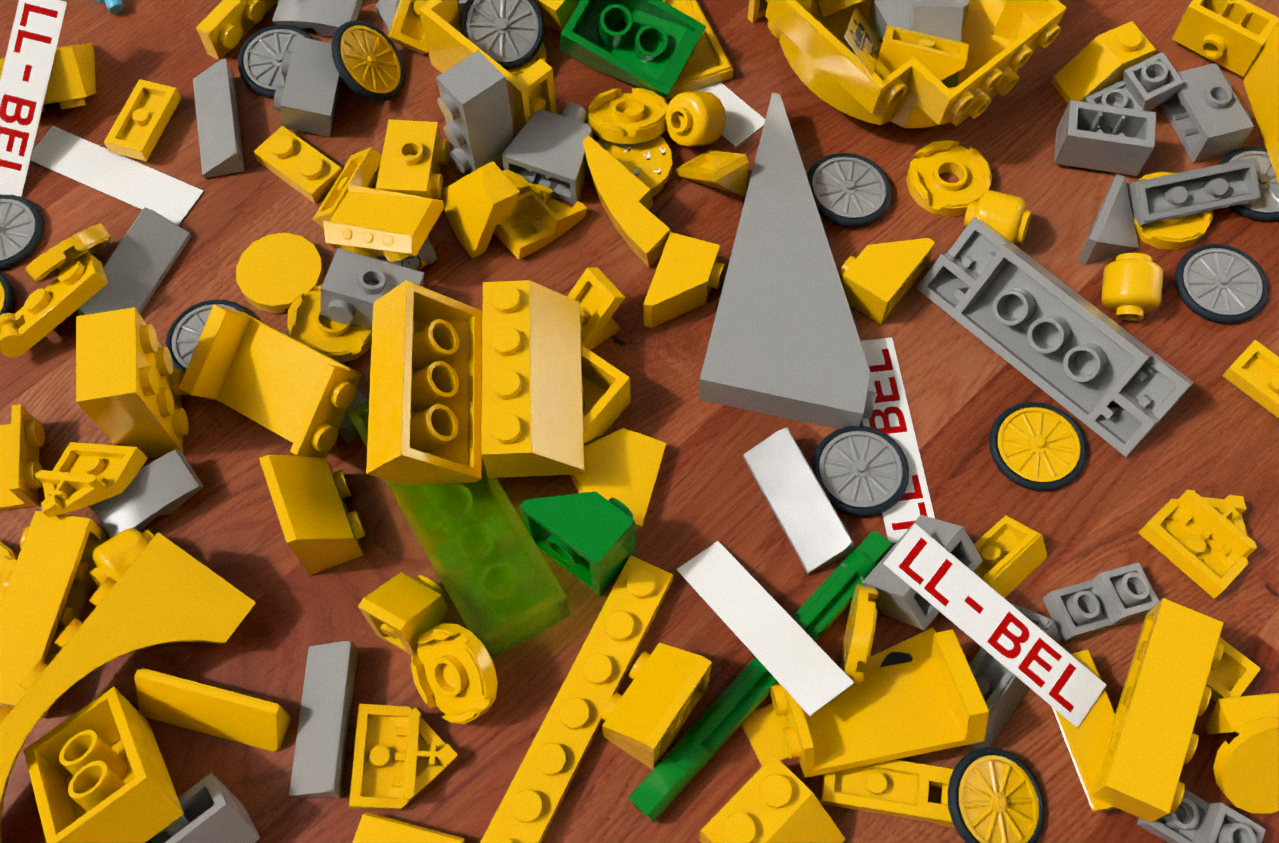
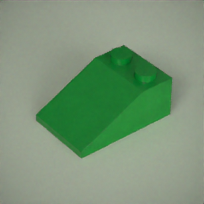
M580 0L561 33L559 50L593 70L667 97L704 33L706 26L662 0Z

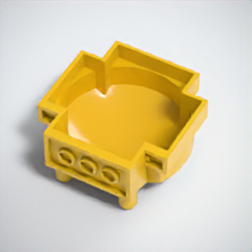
M766 0L768 5L765 17L768 19L767 24L771 33L775 37L780 38L782 50L791 68L799 79L824 102L851 117L865 122L883 125L891 121L903 128H924L949 122L958 126L969 116L975 119L981 115L991 103L992 98L998 93L1001 96L1006 95L1018 82L1020 77L1016 73L1030 58L1033 50L1038 46H1041L1043 49L1046 48L1061 31V27L1058 24L1067 8L1058 0H967L969 8L964 26L962 27L961 42L969 44L965 68L959 71L958 86L949 88L914 57L883 80L875 72L871 78L844 35L855 6H857L880 41L869 21L872 0L861 1L825 17L822 15L817 0Z

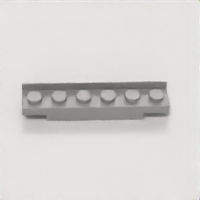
M973 217L950 250L939 256L916 287L917 290L1125 457L1166 416L1167 412L1194 383L979 217Z

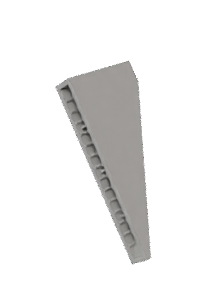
M772 93L700 375L698 400L834 429L848 426L859 427L862 417L871 419L876 392L868 391L871 372L781 95Z

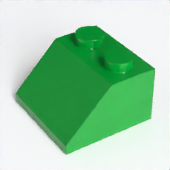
M594 491L525 499L519 506L527 541L599 596L605 592L620 574L629 556H635L636 554L635 520L633 519V514L625 504L616 498L611 497L607 500Z

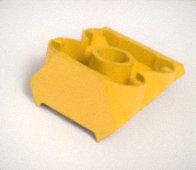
M347 184L348 193L330 220H323L325 242L335 249L339 248L375 259L378 256H385L390 262L401 261L409 256L416 257L443 211L444 202L443 200Z

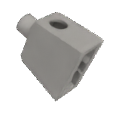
M568 103L561 115L546 110L536 111L502 154L504 170L508 169L515 172L532 184H541L552 189L553 197L573 204L580 201L589 171L583 140L588 135L593 138V129L588 124H585L588 116L586 110L578 104Z

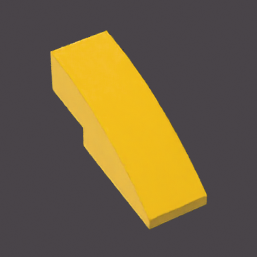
M588 135L583 140V145L592 180L602 206L615 229L630 249L650 267L662 255L671 232L670 228L649 211V208L653 205L651 189Z

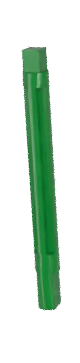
M873 530L856 550H852L792 616L797 624L815 642L850 605L857 584L863 585L862 582L891 550L893 547L892 542ZM756 657L627 797L629 802L651 823L657 820L771 693L770 687L778 685V681Z

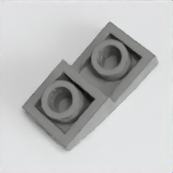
M279 0L272 22L276 25H288L299 29L313 28L321 37L333 36L342 24L357 21L363 0Z
M1160 52L1125 69L1122 80L1085 97V102L1150 111L1181 89L1184 81L1164 53Z
M173 450L141 468L133 481L121 494L93 504L91 507L112 538L127 528H135L140 531L159 515H171L204 486L180 450Z
M1139 562L1099 573L1090 581L1051 591L1042 598L1052 620L1056 624L1063 643L1145 615L1159 602Z
M1186 789L1184 790L1181 803L1174 813L1170 812L1152 823L1141 818L1137 822L1138 826L1168 843H1262L1266 831L1265 828L1222 802L1208 803Z

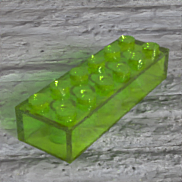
M369 400L347 411L366 450L368 443ZM482 455L481 480L477 482L404 485L383 479L465 628L471 631L485 645L492 660L571 616L568 597L497 478H488Z

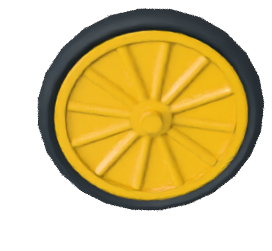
M350 21L338 27L332 38L331 49L335 67L344 82L355 93L372 101L385 102L396 97L403 87L405 72L402 58L394 43L380 29L363 21Z
M1027 402L1008 408L997 417L989 436L990 453L1000 472L1010 481L1030 490L1050 491L1066 486L1079 476L1085 465L1087 448L1082 430L1067 413L1052 405Z
M985 747L965 755L952 772L947 792L951 819L960 837L965 843H1036L1043 828L1044 802L1039 784L1030 769L1015 755L999 748Z

